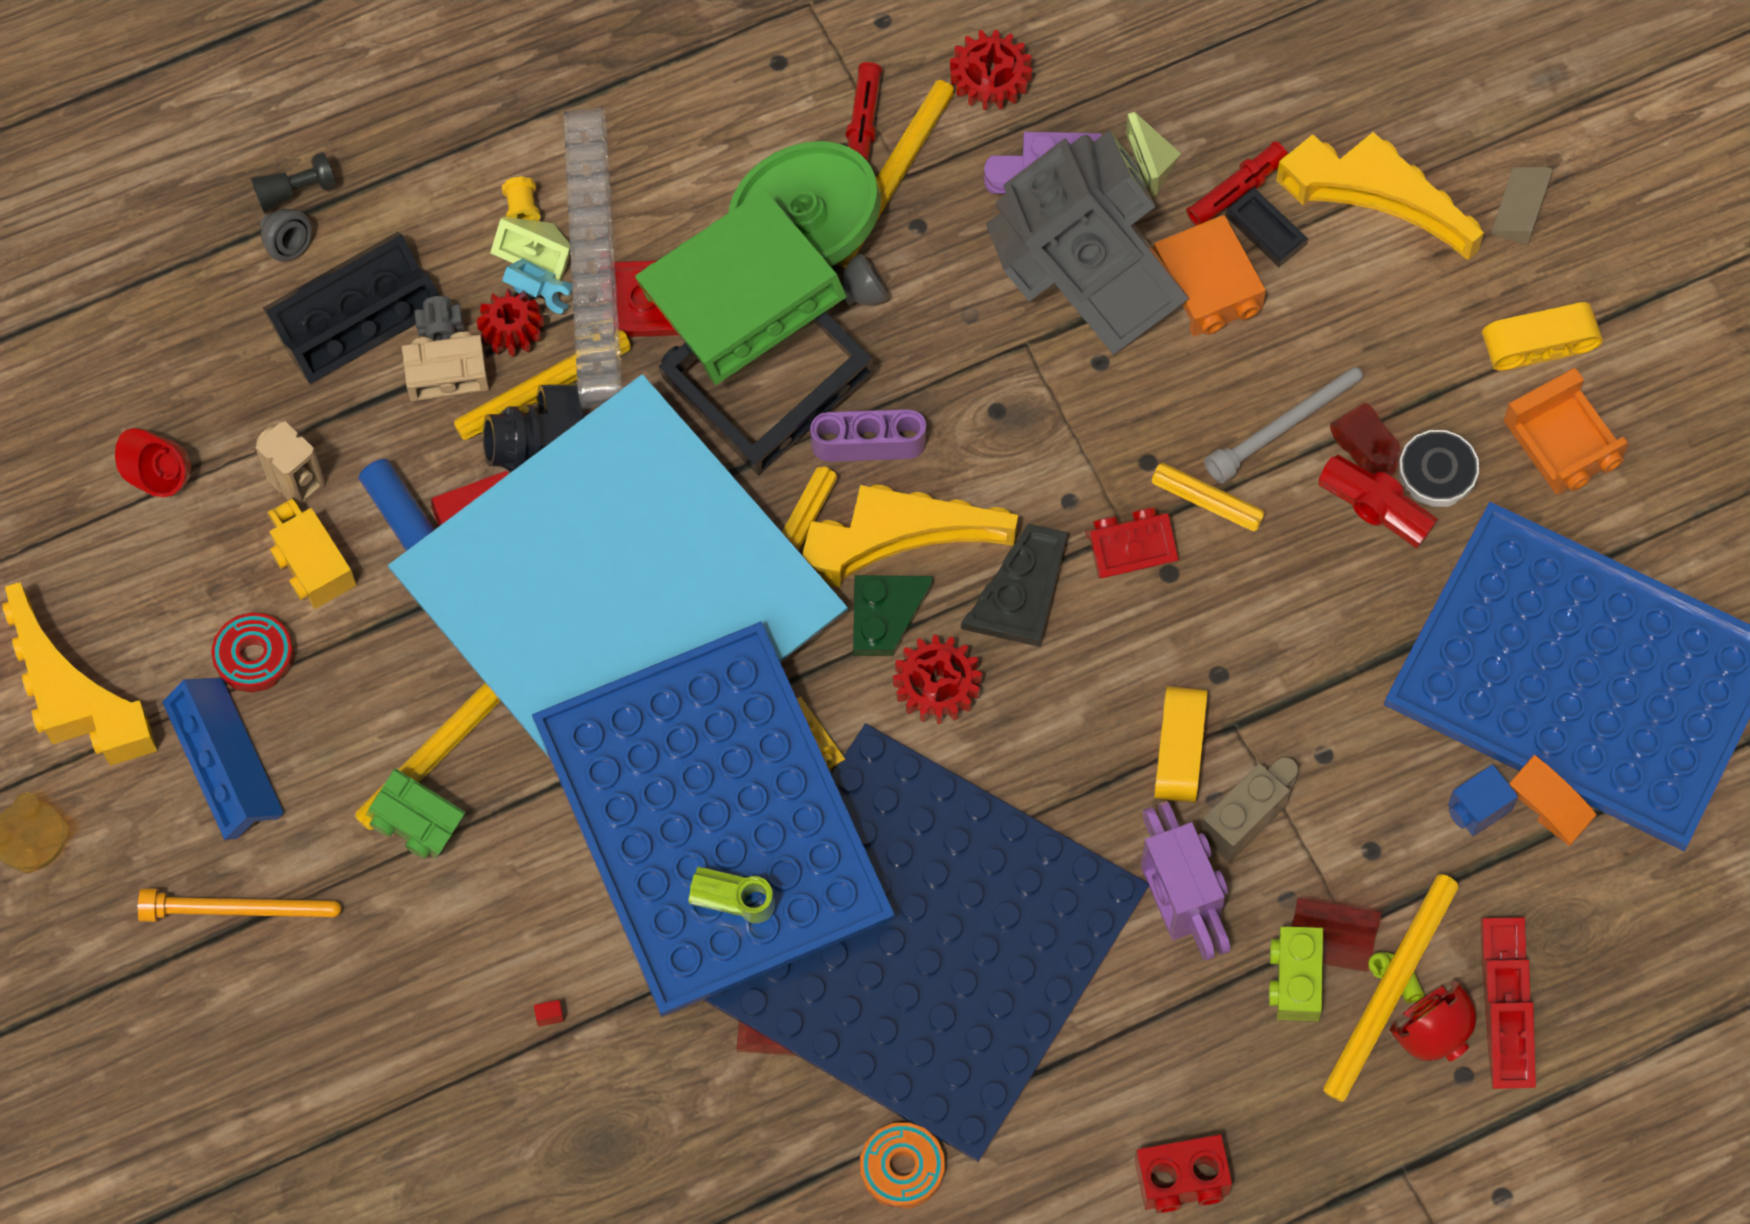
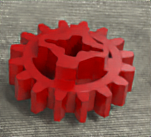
M997 29L993 31L992 37H986L984 31L979 30L977 40L967 35L964 40V47L955 46L954 58H950L951 85H957L958 97L968 94V104L970 106L979 100L982 101L983 110L988 109L990 102H995L998 109H1003V100L1008 99L1015 104L1017 102V92L1026 94L1028 81L1032 80V68H1030L1031 54H1025V44L1023 42L1013 45V34L1010 33L1005 39L999 38L1000 34ZM994 63V69H991V75L987 76L991 64Z
M933 635L932 644L928 645L921 638H918L917 650L913 651L911 648L905 647L903 649L905 661L896 660L895 671L899 673L893 675V687L899 688L896 691L897 701L903 702L908 700L906 712L911 714L915 710H919L920 721L922 722L926 721L929 714L935 715L937 724L942 723L944 714H949L954 721L957 720L958 708L969 712L972 704L969 698L978 699L980 695V688L977 684L981 683L982 673L975 670L978 668L977 657L967 658L968 646L966 644L958 649L954 648L953 637H949L945 644H941L938 635ZM953 662L959 666V668L963 672L964 677H961V672L954 670L952 666ZM937 676L944 677L940 678L937 683L932 682ZM910 681L913 682V686L920 688L923 693L922 696H919L914 691Z

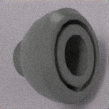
M281 209L264 216L260 223L262 244L266 252L277 261L288 262L296 259L306 250L312 237L311 221L307 215L298 210Z
M858 253L848 263L844 271L843 282L841 283L847 296L845 298L846 302L849 305L854 302L864 305H876L887 301L889 292L880 275L864 254Z

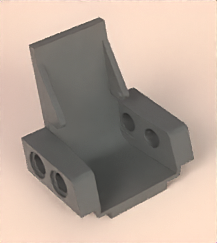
M1110 130L1096 141H1093L1089 135H1083L1070 144L1064 138L1003 185L1006 194L996 201V207L1001 213L987 222L986 225L1004 272L1028 301H1031L1055 283L1113 355L1189 299L1186 292L1174 279L1134 224L1156 206L1136 163Z

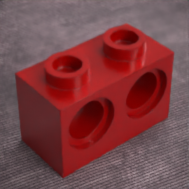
M1221 1134L1136 1150L1134 1161L1145 1210L1156 1209V1213H1169L1181 1209V1204L1194 1201H1198L1200 1206H1208L1222 1202L1224 1200L1223 1196L1230 1194L1232 1181ZM1199 1165H1208L1215 1170L1217 1176L1213 1180L1203 1181L1196 1177L1193 1169ZM1158 1172L1167 1173L1173 1178L1174 1185L1166 1189L1159 1188L1153 1184L1151 1177Z

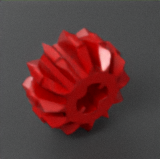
M509 288L505 292V297L502 298L492 293L490 297L491 304L481 303V316L476 320L477 328L482 332L480 334L482 342L485 346L492 344L493 351L497 355L506 348L509 355L514 357L516 349L520 347L529 353L531 348L529 341L540 342L541 333L539 329L544 326V318L539 313L540 307L536 300L529 301L528 295L524 290L516 297H513V293Z

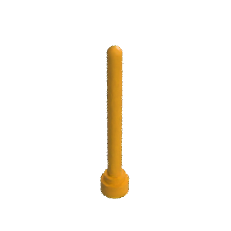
M141 888L138 896V919L140 922H157L158 918H166L167 914L337 917L342 910L341 905L337 901L167 897V893H159V889Z

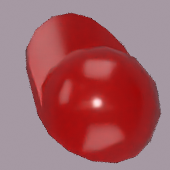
M140 428L127 429L119 436L115 445L116 468L121 477L129 484L152 496L162 498L175 495L186 486L191 476V461L186 450L175 440L162 438Z

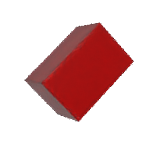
M560 1000L533 1005L538 1027L564 1022Z

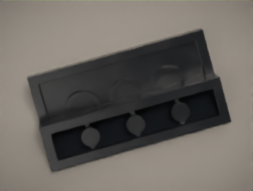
M397 231L263 307V310L279 340L306 381L311 384L416 324L414 311L423 310V302L430 297L439 296L428 273L419 268L403 235Z

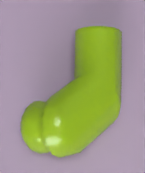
M1377 952L1370 957L1368 966L1375 977L1382 979L1394 954ZM1415 971L1402 993L1407 1004L1417 1002L1425 996Z

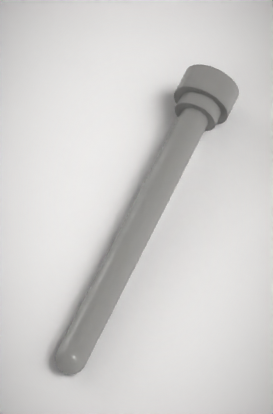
M1352 367L1233 449H1217L1204 458V464L1208 473L1219 484H1224L1236 475V470L1240 468V462L1361 381L1363 378L1362 370L1358 367Z

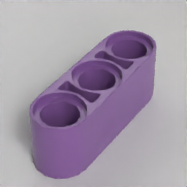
M915 410L826 412L816 416L810 428L812 451L822 461L911 459L922 454L926 446V422L923 416ZM907 430L917 433L912 438H904L899 434ZM865 432L877 434L875 438L869 440L860 437ZM827 433L838 436L830 441L820 438V436Z

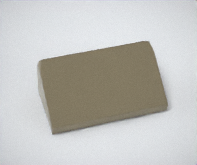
M1513 167L1491 230L1492 235L1525 245L1529 244L1552 175V168Z

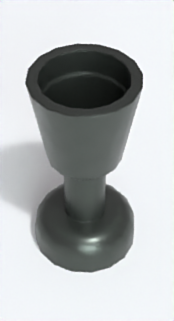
M324 151L312 157L311 164L313 168L290 176H287L286 172L250 177L264 214L293 198V191L317 182L321 189L325 191L337 188Z

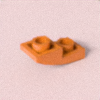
M1535 755L1509 783L1510 787L1518 795V799L1539 815L1537 821L1569 847L1597 815L1564 779Z

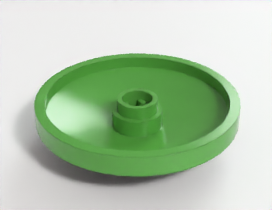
M805 142L779 150L752 168L735 190L730 202L729 212L765 189L829 266H832L854 252L871 233L881 208V191L871 166L855 150L833 142Z

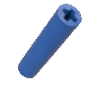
M388 459L376 460L361 471L358 477L359 481L406 551L435 530Z

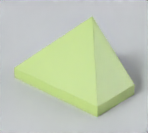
M1137 113L1127 114L1126 136L1151 197L1158 195L1181 153Z
M502 217L500 218L490 253L511 263H515L522 258L556 274L555 279L562 281L572 246L554 223Z

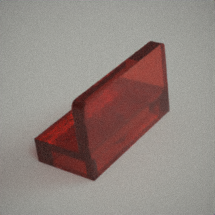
M1297 898L1291 927L1323 928V965L1368 972L1370 970L1368 962L1373 955L1381 912Z

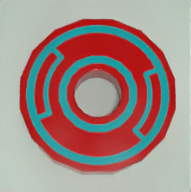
M252 612L238 615L221 627L214 637L211 654L213 666L223 681L227 682L235 690L253 693L268 690L276 685V681L281 679L283 675L285 677L291 669L294 650L290 634L280 621L267 614ZM250 645H259L264 648L261 657L253 661L243 659V651Z

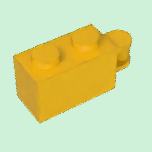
M291 498L278 507L267 511L270 520L275 526L274 529L269 531L274 546L269 548V551L280 569L287 566L293 577L289 579V583L300 601L307 597L315 610L356 586L350 567L312 508L302 513ZM294 516V518L282 524V522Z

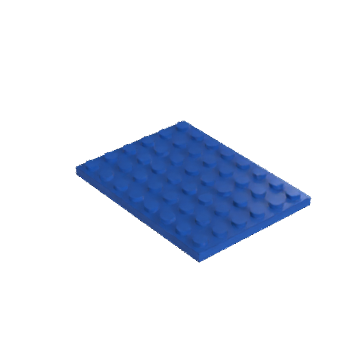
M1489 502L1386 696L1384 706L1518 771L1535 755L1564 779L1588 805L1685 852L1750 719V624Z
M761 621L532 714L533 722L661 1017L894 920V912ZM697 867L744 878L758 876L765 879L770 884L775 899V910L772 916L761 923H750L744 920L742 916L689 904L690 886ZM760 892L750 893L746 896L744 904L750 908L760 907L765 902L766 896Z

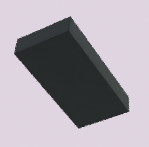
M1255 188L1226 210L1225 217L1278 268L1307 245L1308 238Z

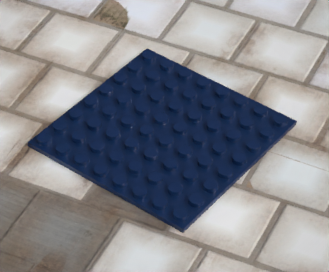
M864 724L844 754L845 760L836 766L831 776L894 912V920L713 995L703 1001L908 1122L925 1128L937 1139L979 1163L1149 888V884L871 726Z

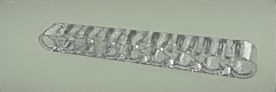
M603 107L564 111L563 114L577 384L582 409L599 407L622 390L608 137Z

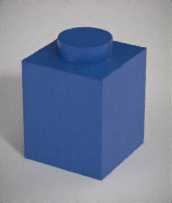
M1492 764L1453 790L1448 803L1450 807L1449 813L1457 826L1461 829L1466 828L1474 837L1513 811L1518 795Z

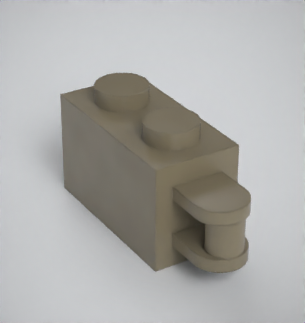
M1286 757L1280 758L1268 769L1259 763L1202 819L1200 834L1203 833L1208 844L1229 863L1286 808L1290 789L1294 786L1298 773L1295 761Z

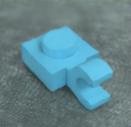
M523 258L509 265L502 279L503 282L514 286L513 289L519 294L524 290L528 297L542 295L548 308L558 314H562L569 309V305L559 300L558 292L569 296L576 289L574 285L567 281L555 279L556 274Z

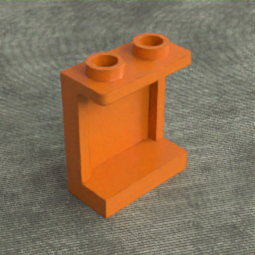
M1225 215L1154 243L1153 250L1188 295L1189 299L1182 306L1190 319L1189 330L1193 337L1202 333L1206 335L1213 334L1222 329L1226 323L1239 318L1240 320L1252 318L1263 308L1266 290Z
M1576 367L1510 402L1503 420L1556 495L1567 489H1570L1572 492L1586 485L1594 474L1600 471L1609 473L1619 467L1624 461L1623 457L1629 444L1625 437L1616 440L1581 391L1584 378Z

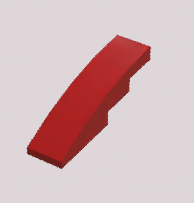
M1525 917L1480 918L1484 1005L1492 1089L1536 1088L1533 1002H1530L1529 960H1526Z

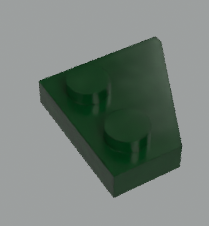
M854 575L853 656L895 655L903 641L905 631L910 628L917 616V610L924 597L932 589V576Z

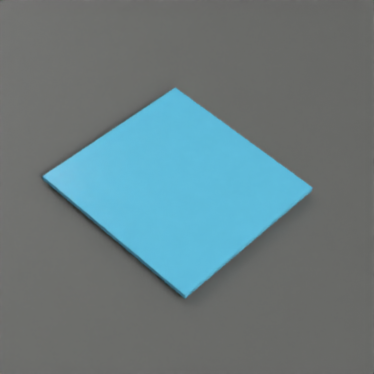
M643 374L388 565L390 571L548 758L549 756L532 719V714L760 621L765 628L779 661L782 662L848 610L843 601Z

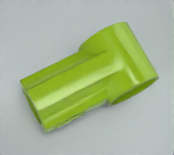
M697 867L693 875L688 899L691 905L742 916L744 920L750 923H761L768 920L775 910V899L771 886L761 877L750 876L744 878L702 867ZM753 892H760L766 896V900L760 907L750 908L744 904L746 896Z

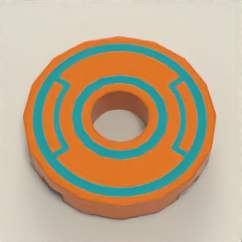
M909 1122L891 1123L878 1129L865 1142L860 1155V1176L867 1192L880 1204L889 1207L912 1209L928 1202L939 1190L945 1173L944 1153L938 1140L925 1128ZM898 1156H907L913 1160L915 1167L910 1174L899 1176L892 1172L890 1168L891 1161Z

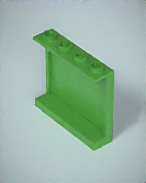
M765 189L752 198L747 199L743 204L719 220L714 221L709 227L688 241L683 242L676 249L635 275L646 299L649 302L653 301L700 360L708 377L715 385L847 297L835 271Z

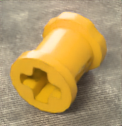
M523 176L506 180L501 186L503 195L507 197L509 209L505 216L539 221L541 218L540 211L535 207L533 195L536 191L535 181L532 178Z

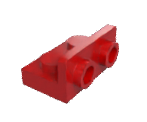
M1149 507L1133 511V519L1122 522L1117 521V516L1094 520V528L1084 531L1086 538L1090 540L1098 578L1102 579L1178 561L1168 513H1157L1155 507Z

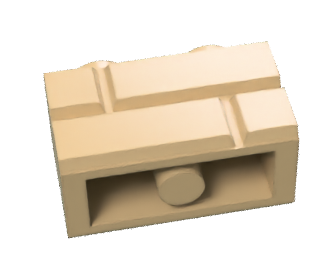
M458 332L451 335L450 339L434 341L431 338L422 337L413 340L409 345H402L405 379L410 401L489 391L481 335Z
M286 421L278 423L275 427H269L261 433L255 448L267 481L279 493L282 492L287 500L292 498L298 507H302L325 484L314 448L302 436L299 437L298 433Z

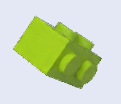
M1280 927L1278 939H1271L1270 964H1278L1277 981L1270 980L1269 1006H1277V1020L1319 1022L1322 1011L1323 928Z

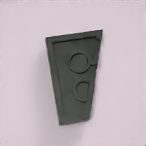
M1028 524L1003 560L1001 568L980 594V599L961 622V629L1040 647L1067 541V532Z

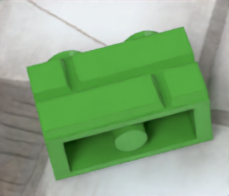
M394 768L365 815L372 818L369 824L375 830L388 837H391L393 832L407 840L405 847L410 852L426 859L428 855L437 858L465 812Z

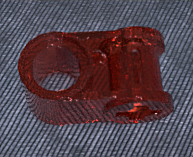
M1362 402L1330 423V430L1335 441L1351 456L1359 467L1373 475L1382 472L1393 476L1396 473L1398 467L1397 458L1400 452L1399 442L1381 422L1377 413L1369 404Z

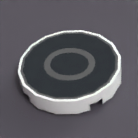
M1428 430L1414 436L1405 445L1398 464L1399 479L1403 487L1405 485L1406 489L1410 492V496L1417 502L1431 507H1449L1465 496L1467 497L1473 491L1479 475V460L1472 445L1460 435L1447 430Z

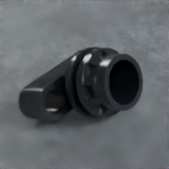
M577 384L539 385L537 390L538 414H536L532 404H523L521 408L518 406H507L499 414H487L483 423V449L488 466H502L509 472H512L582 420L584 416Z

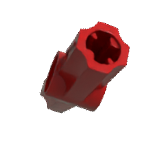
M1338 454L1329 459L1318 479L1320 487L1350 503L1355 513L1362 520L1375 526L1384 525L1416 549L1426 539L1438 521V518L1405 496L1402 485L1395 478L1382 472L1373 475Z

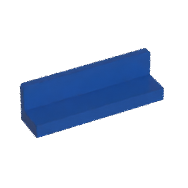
M221 678L183 679L162 703L224 840L237 839L255 821L279 819L283 815V810Z

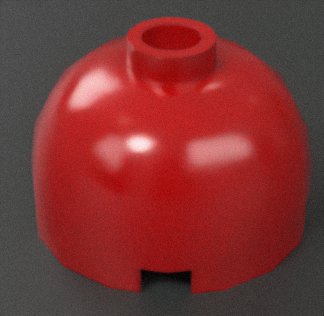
M1457 981L1451 982V991L1447 992L1443 986H1440L1403 1012L1410 1019L1401 1027L1396 1021L1393 1022L1389 1031L1408 1054L1421 1061L1433 1062L1445 1057L1448 1062H1452L1469 1049L1466 1041L1474 1033L1477 1021L1476 1011L1469 995Z

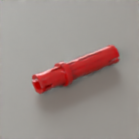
M873 62L859 64L851 123L847 125L845 137L848 139L847 147L858 152L867 162L871 143L876 138V129L873 126L880 76L882 75V67ZM865 92H868L866 109H864ZM860 126H863L861 143H859Z
M1274 141L1252 160L1245 159L1240 163L1239 170L1214 187L1213 190L1192 206L1186 208L1187 216L1191 222L1197 226L1213 219L1250 189L1262 186L1265 183V178L1278 169L1279 161L1287 156L1288 152L1278 141Z

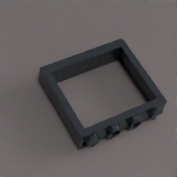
M826 312L812 321L850 358L753 445L682 374L685 369L698 359L686 343L680 347L675 346L663 356L661 364L658 366L663 380L758 476L810 430L811 423L816 416L821 413L830 412L874 372L872 358Z

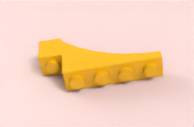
M1374 132L1341 159L1338 158L1336 151L1330 144L1322 143L1312 134L1279 161L1276 181L1302 205L1308 201H1325L1375 209L1401 218L1426 230L1447 243L1467 260L1479 252L1484 232L1481 230L1478 222L1469 215L1465 216L1454 206L1448 194L1434 188L1426 180L1423 172L1418 167L1409 165L1398 155L1392 143L1382 140Z
M860 485L851 527H844L841 523L832 520H824L821 523L810 521L802 556L829 586L841 588L842 580L853 573L884 558L916 548L954 542H988L1013 546L1018 530V515L1011 514L1007 509L1000 507L984 509L974 507L963 500L954 499L947 502L933 499L928 494L921 492L905 494L895 492L884 485H872L871 487Z
M21 582L5 586L8 602L2 603L8 625H15L18 637L12 638V644L18 661L25 660L28 672L21 674L28 697L35 696L38 708L31 710L38 733L45 732L52 745L89 733L96 755L103 753L110 766L156 752L157 747L149 719L140 700L129 702L95 684L74 668L54 647L41 629L30 599Z

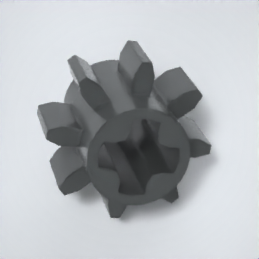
M430 297L423 302V310L414 311L418 336L426 335L427 338H431L434 341L450 339L451 335L455 334V331L464 330L461 306L452 305V300L448 297Z

